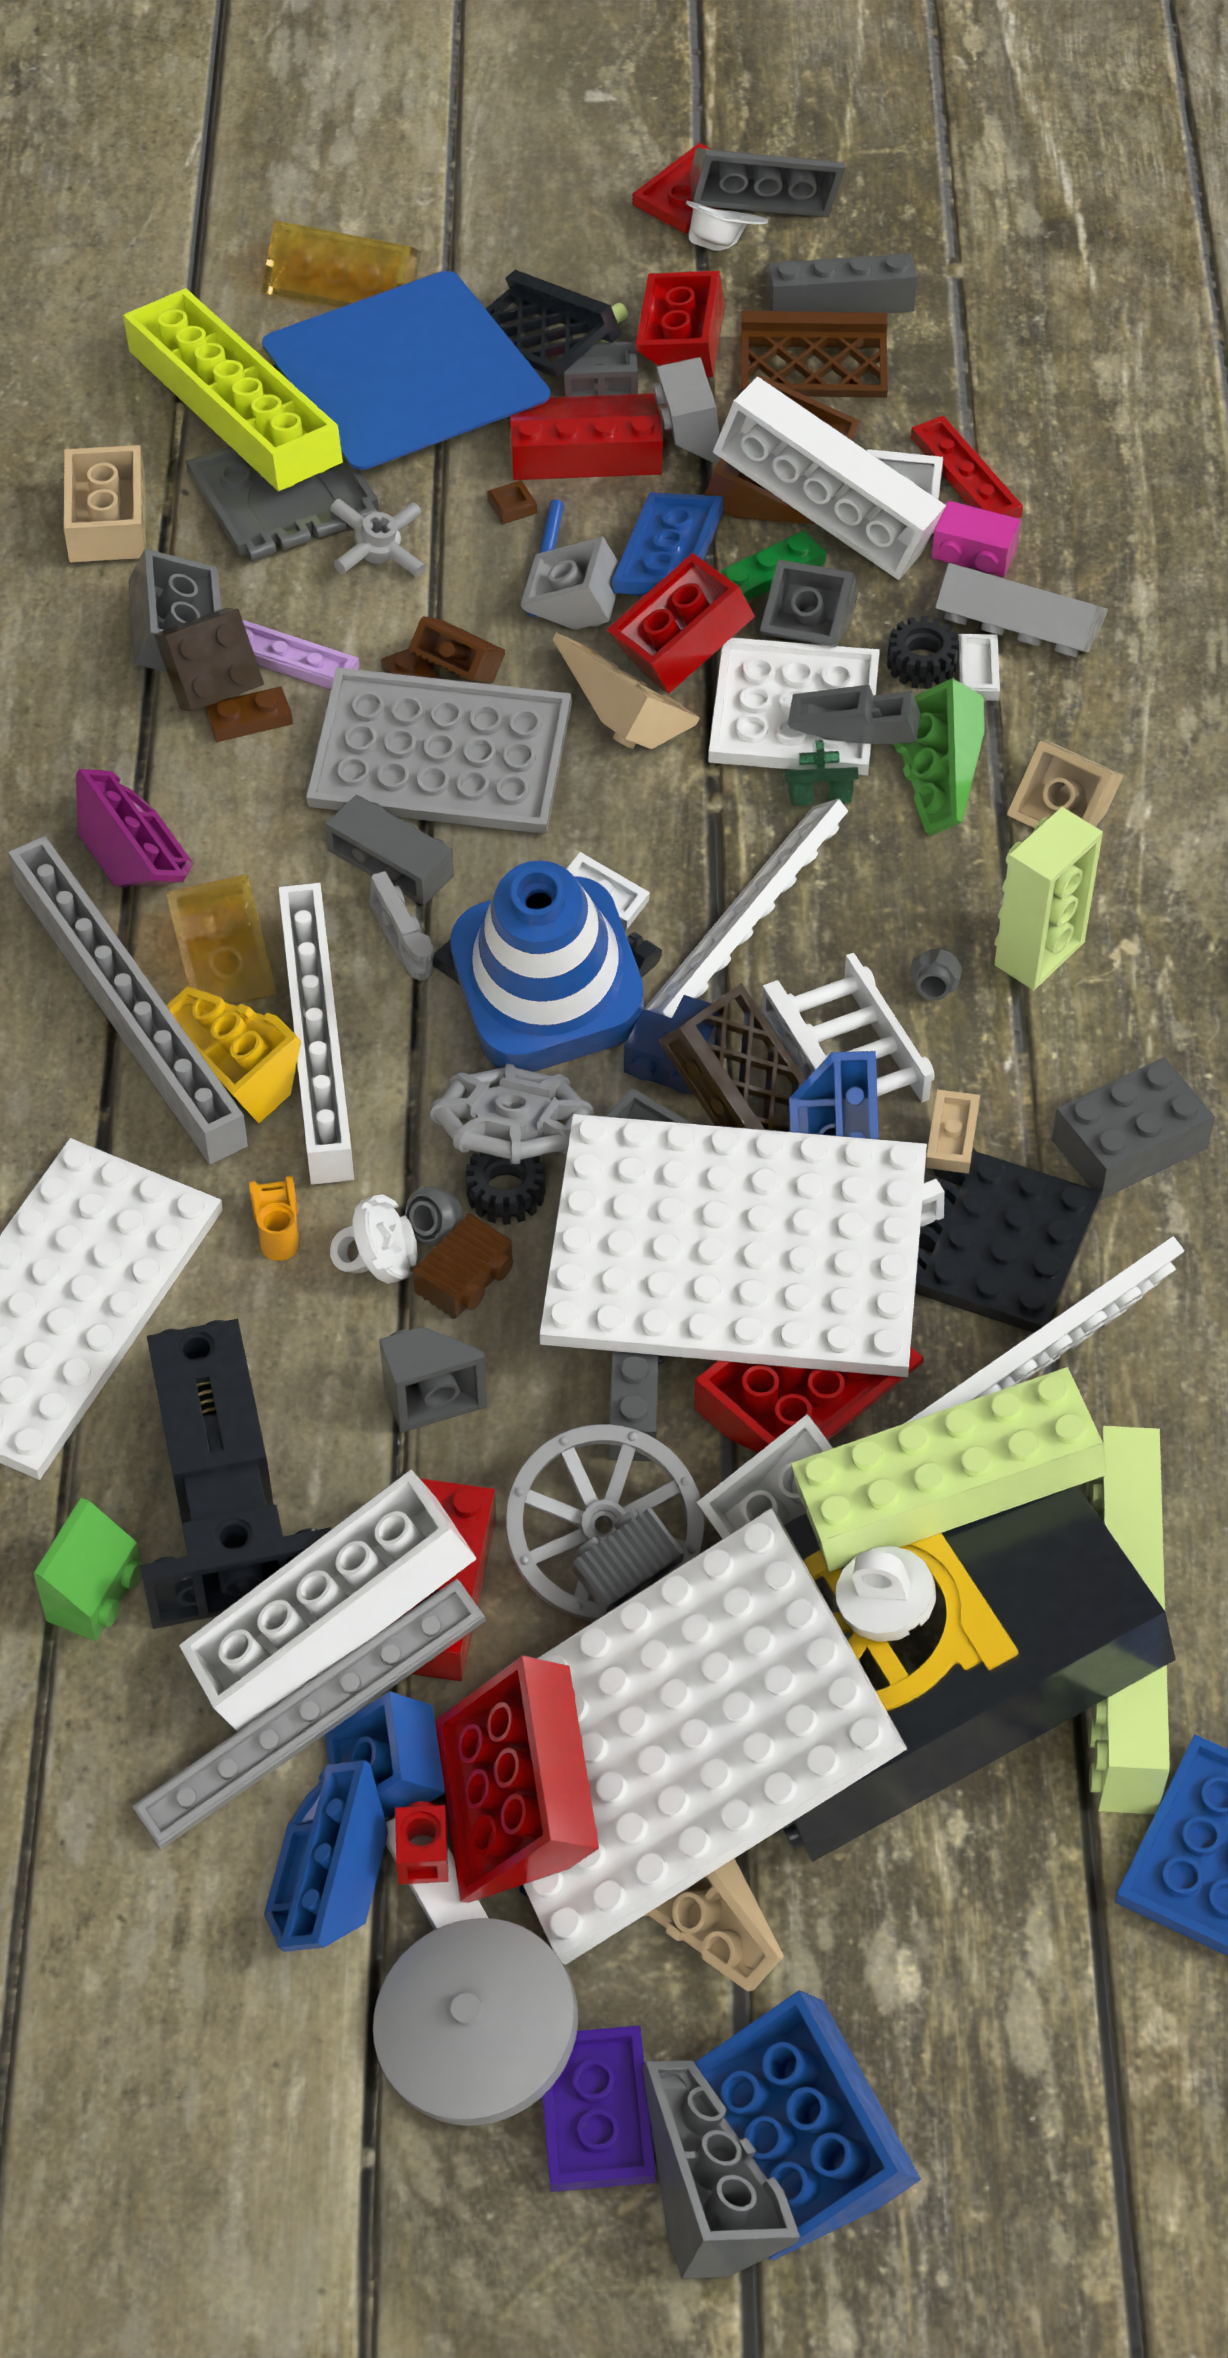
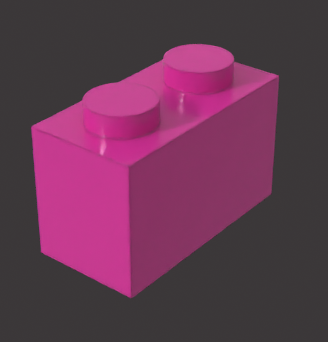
M948 501L934 530L932 559L1005 577L1018 548L1021 519Z

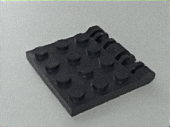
M974 1148L972 1150L969 1174L932 1169L935 1176L939 1177L937 1181L944 1190V1218L934 1220V1222L920 1227L915 1294L1035 1333L1051 1322L1099 1206L1102 1192L977 1152ZM925 1251L931 1252V1257Z

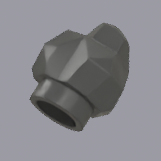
M942 948L930 949L913 958L910 977L917 984V991L922 997L937 1001L945 998L950 992L957 990L962 966L955 955L951 953V950Z

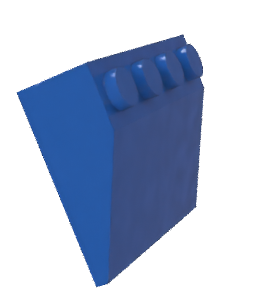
M798 1990L694 2062L727 2110L724 2117L740 2140L747 2137L756 2150L753 2159L766 2178L775 2177L785 2192L800 2238L796 2244L770 2256L769 2259L776 2260L879 2209L921 2180L823 2000Z

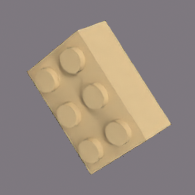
M140 445L64 449V533L69 562L140 558L144 549H146L145 475Z

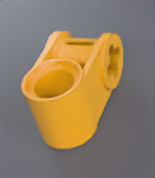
M293 1175L286 1176L284 1181L257 1184L255 1180L249 1181L254 1220L257 1221L262 1254L274 1261L290 1259L296 1255L300 1245Z

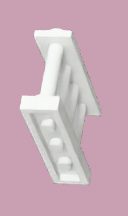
M854 953L846 955L844 979L800 995L793 996L791 993L787 994L778 980L763 985L761 1012L805 1079L829 1055L824 1054L819 1046V1042L871 1024L880 1040L847 1052L876 1051V1059L891 1054L900 1070L877 1078V1097L911 1085L921 1103L929 1100L931 1081L934 1080V1070L929 1059L925 1056L921 1057L876 988L871 970L867 966L863 967ZM849 994L853 995L861 1008L816 1026L806 1024L800 1015L802 1011Z

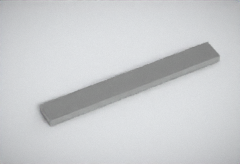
M457 1578L132 1806L157 1845L161 1849L165 1848L486 1622L485 1616Z

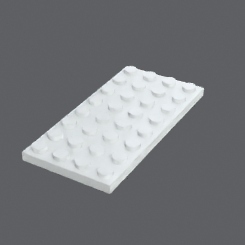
M72 1138L68 1140L0 1235L1 1464L38 1480L42 1478L223 1211L221 1199Z
M1174 1236L905 1423L1026 1382L1029 1377L1047 1368L1070 1348L1074 1349L1103 1325L1106 1326L1126 1312V1309L1139 1301L1143 1295L1156 1287L1160 1281L1174 1272L1176 1268L1171 1262L1181 1255L1184 1249Z

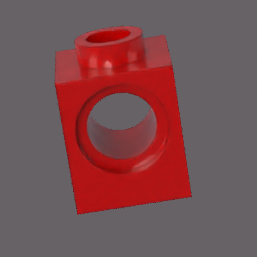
M414 1802L407 1807H396V1867L399 1885L449 1882L448 1831L445 1805L435 1806L430 1802ZM420 1835L433 1838L426 1845L411 1843L412 1839Z

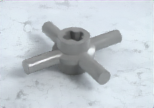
M341 499L334 501L330 511L356 530V545L334 561V567L339 573L344 574L362 559L370 563L381 564L387 562L390 558L415 577H419L426 567L425 564L400 546L401 535L399 531L421 515V509L416 503H410L393 517L383 512H373L364 518Z

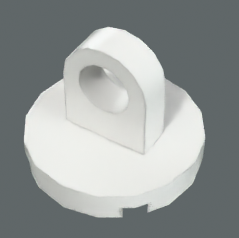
M383 1194L360 1201L354 1211L353 1225L339 1231L333 1238L330 1246V1257L333 1264L339 1270L349 1273H363L369 1270L378 1280L387 1284L395 1283L411 1276L410 1267L416 1265L418 1257L417 1242L409 1219L405 1215L399 1217L394 1209L399 1207L398 1204ZM355 1240L359 1254L351 1262L347 1256L349 1244Z
M895 1546L877 1547L860 1553L842 1570L836 1584V1603L845 1622L860 1637L878 1642L899 1640L910 1635L909 1630L914 1629L918 1624L921 1627L929 1619L936 1602L934 1579L925 1561L912 1551Z

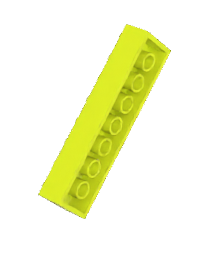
M182 289L123 314L129 352L277 491L292 487L298 482L343 463L338 425L188 289Z

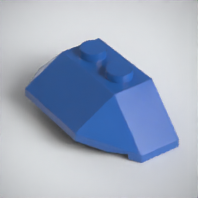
M876 1051L831 1052L789 1098L790 1132L879 1140Z
M365 1760L326 1765L318 1777L320 1782L306 1795L287 1825L264 1911L265 1919L276 1938L275 1942L278 1948L284 1952L324 1948L366 1924L388 1836V1829L371 1765Z

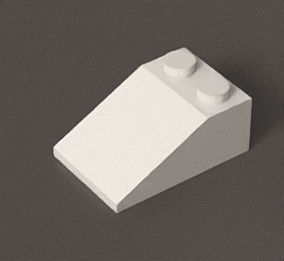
M806 1415L701 1498L697 1504L722 1539L771 1508L784 1525L806 1513L798 1493L791 1463L833 1449V1447L811 1417Z

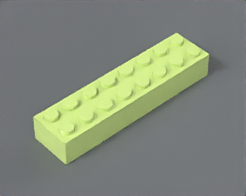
M1103 1426L1101 1440L1104 1447L1107 1475L1085 1482V1496H1091V1506L1165 1610L1160 1429ZM1167 1665L1094 1705V1718H1090L1088 1733L1089 1748H1095L1094 1762H1091L1089 1771V1791L1098 1793V1811L1156 1814L1160 1806L1170 1771Z

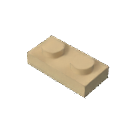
M937 1089L925 1168L969 1174L980 1095Z

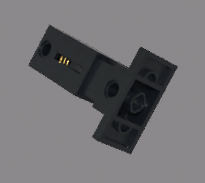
M238 1318L227 1321L214 1320L205 1325L180 1330L167 1329L159 1334L147 1336L188 1556L179 1558L162 1557L152 1563L140 1565L153 1629L220 1615L331 1531V1527L319 1530L307 1528L298 1531L294 1535L283 1537L277 1504L274 1505L267 1456Z

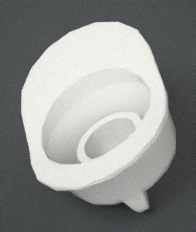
M686 201V204L693 208L688 235L689 240L696 245L710 250L721 251L736 244L748 223H768L767 219L756 215L712 209L695 202Z

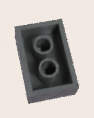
M1163 1057L1058 1107L1052 1141L1090 1188L1102 1192L1100 1200H1103L1207 1149L1215 1116L1169 1061Z

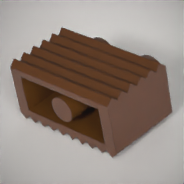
M425 616L420 619L409 646L410 654H416L417 657H422L423 660H428L429 663L436 664V666L442 667V669L448 670L450 673H455L456 676H461L462 679H468V682L492 684L505 656L504 649L442 619Z
M468 1213L465 1219H462L460 1224L456 1225L454 1230L450 1231L448 1236H445L443 1241L439 1242L437 1247L433 1248L431 1253L427 1254L425 1259H422L420 1264L415 1266L413 1276L416 1294L422 1296L424 1300H429L439 1310L442 1309L452 1319H456L466 1308L469 1310L474 1309L481 1302L485 1294V1288L494 1279L501 1281L510 1272L513 1265L512 1240L471 1213Z

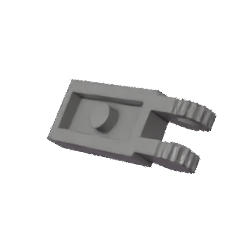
M386 871L373 874L370 884L369 905L399 961L402 962L404 968L408 971V975L419 981L426 978L429 979L433 970V965L430 961L433 959L435 950L430 937L421 933L416 916L409 915L405 907V900L400 887L392 884Z

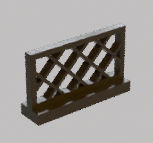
M742 983L658 1040L715 1126L790 1132V1119L789 1125L773 1121L774 1102L789 1106L790 1096L775 1092L776 1076L780 1074L788 1078L792 1084L791 1096L806 1079ZM733 999L736 1000L744 1012L743 1024L727 1020L728 1003ZM716 1011H717V1017L712 1015V1014L715 1013ZM702 1022L716 1027L715 1045L705 1041L696 1025ZM726 1030L742 1034L741 1053L725 1048ZM753 1038L762 1040L768 1048L767 1060L751 1056ZM724 1058L740 1063L739 1082L732 1080L723 1068ZM750 1066L766 1070L765 1089L749 1085ZM748 1094L764 1099L763 1118L755 1116L747 1104Z

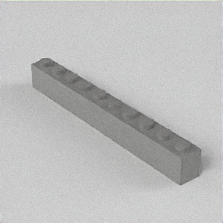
M43 836L9 851L15 886L209 1165L248 1147L243 1113L47 837Z

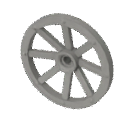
M610 1424L582 1426L561 1433L547 1441L530 1456L521 1468L512 1486L506 1508L505 1531L507 1544L516 1569L522 1579L539 1598L562 1613L587 1621H596L603 1617L604 1614L596 1602L587 1600L589 1593L579 1580L573 1596L552 1583L537 1565L581 1546L595 1536H598L601 1541L616 1531L614 1524L633 1509L643 1513L647 1508L651 1507L653 1509L679 1495L685 1514V1540L674 1539L684 1551L683 1562L672 1569L671 1572H673L700 1553L704 1532V1514L697 1502L701 1498L696 1484L685 1465L660 1441L643 1432L624 1426ZM595 1444L621 1446L605 1499L598 1500L575 1448ZM636 1451L656 1463L671 1479V1482L622 1508L618 1502ZM559 1456L564 1461L583 1502L585 1511L530 1490L531 1485L540 1472ZM524 1505L579 1526V1530L529 1551L523 1529ZM601 1519H606L611 1531L605 1534L600 1533L596 1530L595 1523L601 1521Z

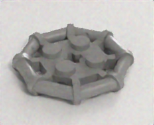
M505 1063L503 1068L468 1075L464 1072H459L450 1078V1086L442 1097L435 1100L430 1107L431 1119L441 1125L453 1139L454 1148L463 1153L473 1150L510 1159L511 1164H520L522 1159L554 1152L567 1154L573 1114L594 1116L592 1105L587 1101H583L571 1088L570 1080L561 1074L549 1076L515 1068L514 1064ZM459 1118H467L469 1122L463 1125ZM557 1119H558V1120H568V1121H567V1123H566L565 1126H564L563 1124H561L560 1122H558Z

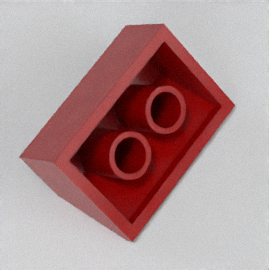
M720 271L648 273L635 344L636 351L658 366L701 357L706 376L713 377L725 308Z
M691 553L606 630L642 673L669 694L755 616L738 585L697 555Z

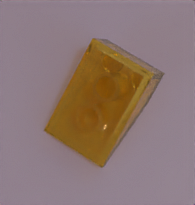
M248 874L166 892L189 987L219 996L224 1002L232 1005L277 995Z

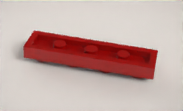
M944 415L912 427V441L925 455L943 457L942 475L969 506L1014 518L1022 517L1023 505Z

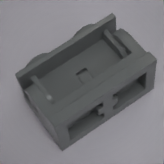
M636 342L596 343L563 373L564 397L638 394Z

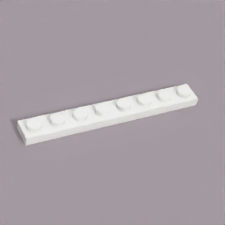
M840 799L813 806L648 1003L644 1008L645 1010L672 1018L683 995L698 998L708 989V980L714 973L722 970L731 961L730 954L732 951L751 937L753 934L752 927L759 919L765 917L774 909L775 899L780 893L788 890L796 882L797 878L795 875L798 871L817 857V848L822 842L831 838L839 830L838 823L848 812Z

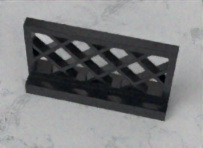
M514 270L505 278L509 289L486 308L508 337L517 335V339L511 341L534 369L557 378L601 339L613 343L622 335L611 305L518 270ZM512 303L518 307L504 311ZM536 314L541 316L525 321V318ZM518 319V323L501 327L502 323ZM560 323L566 325L549 330V326ZM542 328V331L539 333L525 336L526 332ZM587 333L584 337L573 339L574 335ZM566 338L565 342L549 346L551 341ZM541 344V348L527 352L524 351V348ZM564 354L555 363L548 360L550 357Z

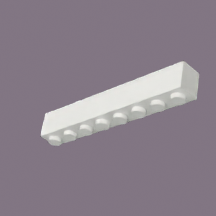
M313 883L279 887L294 1033L301 1040L297 1063L310 1182L313 1185L354 1180L321 884Z

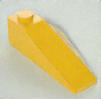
M189 986L166 1005L223 1087L258 1124L291 1095L301 1040L278 1016L270 1013L265 1015L256 1013L249 1006L243 1004L235 1006L226 1003L219 996Z

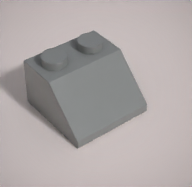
M701 357L658 366L659 382L653 383V392L657 406L664 405V408H660L664 430L672 431L677 446L717 464L720 457L713 453L719 438L717 409Z
M604 537L536 554L520 604L523 610L573 630L589 626L596 627L609 622L617 593L613 592L612 579L619 563Z

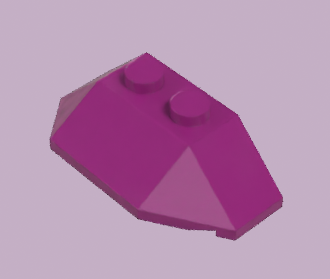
M78 769L76 773L78 834L114 886L152 887L184 882L194 863L159 814L136 792L120 784L121 779L114 772Z

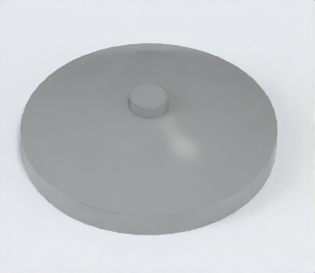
M476 1918L457 1921L442 1926L419 1939L402 1954L390 1970L380 1989L375 2006L373 2036L376 2054L386 2077L393 2087L411 2106L421 2113L438 2121L454 2125L471 2126L494 2123L516 2115L531 2106L552 2087L562 2073L572 2053L578 2027L577 1998L570 1976L551 1947L533 1932L517 1924L499 1919Z

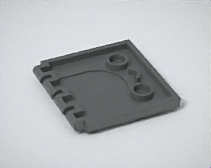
M230 446L186 460L189 476L238 556L247 555L250 561L276 553V544L282 550H286L310 542V533L312 532L319 539L345 530L346 523L330 511L332 504L337 499H341L364 518L368 514L379 510L378 498L359 469L352 467L343 455V463L281 491H277Z

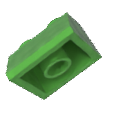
M82 1497L34 1572V1577L46 1621L97 1641L104 1627L109 1628L115 1622L120 1610V1601L127 1589H133L139 1582L142 1575L140 1565L143 1564L140 1560L137 1542L93 1503Z

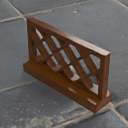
M742 311L741 393L751 384L748 383V377L760 369L770 377V380L807 397L887 398V313ZM749 346H767L770 350L761 357H758L749 349ZM804 347L806 351L795 358L785 348ZM823 347H840L843 351L834 358H831L821 349ZM879 348V352L868 359L858 349ZM776 355L788 363L779 372L767 364ZM813 355L825 364L815 373L803 364ZM849 356L861 364L852 373L840 365ZM796 369L807 379L801 384H793L785 379V377ZM833 370L843 380L838 384H828L821 378ZM867 371H870L879 379L880 385H866L858 378Z

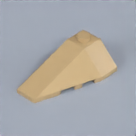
M558 633L554 635L552 640L601 722L615 731L612 738L631 749H634L636 744L653 749L697 725L700 717L664 694L660 695L648 688L646 682L618 669V665L586 645Z
M735 1858L644 1915L651 1917L665 1927V1933L676 1941L683 1940L702 1954L704 1961L747 1992L753 1991L784 1957Z

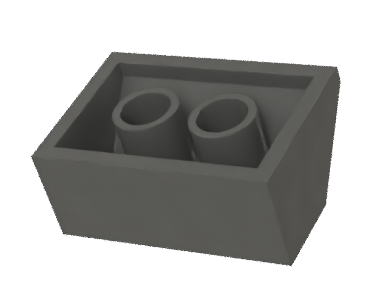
M144 549L128 580L134 664L167 672L154 634L221 610L218 568Z

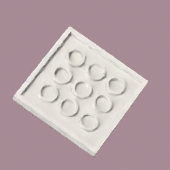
M731 638L722 646L708 762L868 776L871 744L838 741L789 728L788 718L793 694L869 684L873 696H875L880 650Z

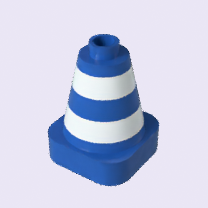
M526 862L514 867L505 874L499 882L492 900L469 908L454 924L450 944L456 975L481 1049L486 1058L497 1068H503L505 1063L514 1064L515 1068L535 1072L618 1046L628 1040L644 1009L643 982L611 894L601 884L589 878L573 876L567 869L553 862Z

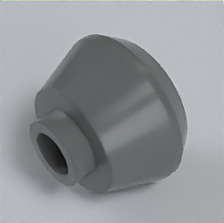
M425 1186L418 1188L410 1195L406 1204L405 1216L409 1219L415 1238L419 1242L427 1246H437L439 1242L443 1241L445 1236H448L450 1231L454 1230L456 1225L460 1224L462 1208L458 1199L452 1193L435 1187Z

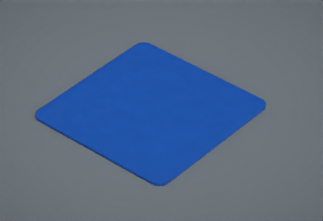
M441 271L287 326L268 333L262 339L263 349L283 376L338 425L342 455L352 467L360 470L375 467L543 404L550 398V389L462 279L451 271Z

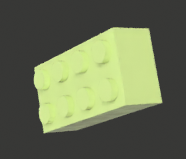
M1060 807L1050 818L1044 817L1041 819L1033 833L1025 841L1015 843L1006 857L1008 867L1006 879L1002 886L1004 897L998 914L1000 926L994 943L997 947L994 965L1033 991L1085 943L1103 832L1064 807Z

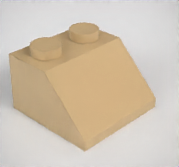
M1039 741L1007 815L1035 828L1044 817L1050 818L1060 807H1064L1096 827L1107 813L1124 775L1057 744Z

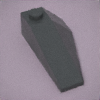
M693 2060L645 2061L642 2069L665 2223L681 2279L730 2277L796 2244L800 2236L784 2190L775 2177L766 2178L753 2159L756 2150L747 2137L740 2140L724 2117L727 2110Z

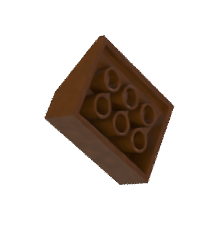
M762 375L758 376L851 441L853 440L861 422L860 420ZM720 458L704 495L723 496L724 513L735 518L816 525L815 522Z

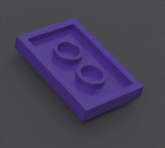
M641 2025L577 2031L573 2050L565 2068L552 2087L543 2095L550 2192L655 2183L656 2174L651 2124L642 2069L644 2055Z

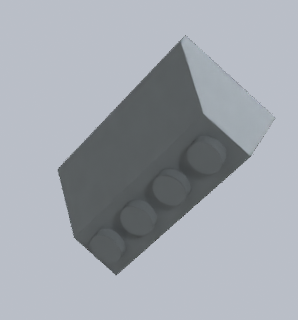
M696 148L689 172L692 202L709 207L829 217L845 171V163Z
M912 254L768 263L763 268L770 311L876 313L914 311L917 275Z

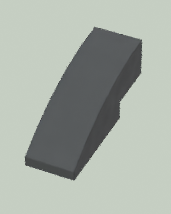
M868 684L793 694L788 725L793 730L838 741L868 744L916 742L920 711L912 691L873 696Z

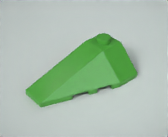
M953 678L914 696L920 711L916 742L894 744L896 751L902 754L906 765L902 768L906 779L912 782L915 790L913 799L925 833L930 836L963 822L985 731L983 695Z

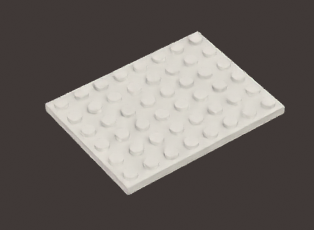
M573 1114L541 1322L540 1345L908 1377L927 1144Z
M772 1508L537 1658L570 1666L599 1849L568 1870L523 1884L554 1953L566 1965L907 1750L906 1745L783 1523Z

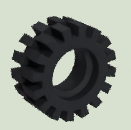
M921 616L920 622H916L915 618L912 617L908 618L907 625L903 621L898 623L897 630L892 629L888 643L887 667L891 669V675L894 678L900 676L899 682L904 685L908 681H912L911 687L917 689L919 683H924L925 689L932 688V682L939 685L945 679L950 680L953 677V672H956L959 640L956 631L951 632L952 626L948 623L941 627V620L934 618L933 623L927 622L928 616ZM928 650L935 654L918 655L911 651Z
M481 1152L480 1156L474 1153L470 1157V1165L467 1164L466 1189L471 1209L476 1207V1214L481 1218L488 1213V1222L496 1223L498 1217H503V1225L511 1224V1217L516 1216L518 1223L525 1221V1212L533 1216L537 1212V1205L542 1206L545 1195V1168L543 1162H540V1156L522 1159L520 1164H511L510 1159ZM511 1175L521 1179L522 1184L513 1189L500 1190L490 1186L489 1181L498 1176Z

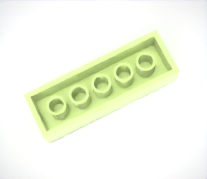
M1068 1367L791 1463L799 1496L829 1572L847 1566L857 1555L872 1548L902 1547L1107 1475L1103 1442Z

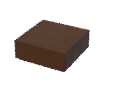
M522 480L487 491V501L502 524L537 514V503Z

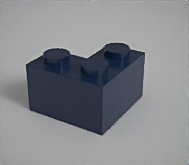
M683 995L672 1018L643 1009L624 1045V1073L633 1075L639 1080L652 1081L673 1088L675 1091L683 1094L689 1093L694 1095L658 1040L711 1003ZM717 1011L712 1015L717 1017ZM702 1022L696 1025L705 1041L715 1045L716 1027Z

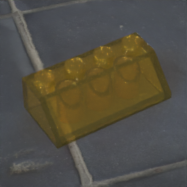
M274 220L261 292L340 308L416 281L421 251L411 246Z

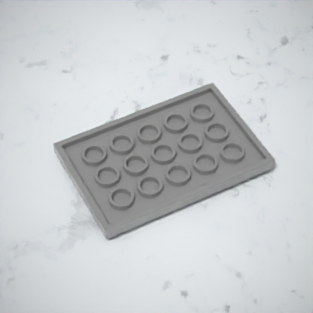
M336 667L306 797L307 805L313 808L340 810L357 794L369 802L379 804L385 811L396 817L547 834L571 710V693Z

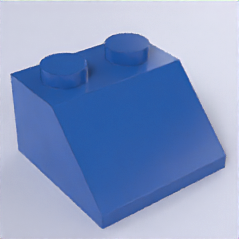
M389 1691L325 1734L328 1765L365 1760L371 1765L384 1817L395 1816L396 1807H407L414 1802H431L445 1793L433 1705Z

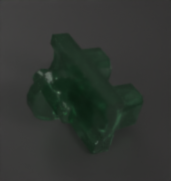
M814 740L813 752L799 753V765L814 764V769L786 770L782 772V785H788L791 806L814 805V783H828V802L840 799L843 804H849L852 801L853 782L859 779L858 767L825 769V764L840 762L839 751H824L823 740Z

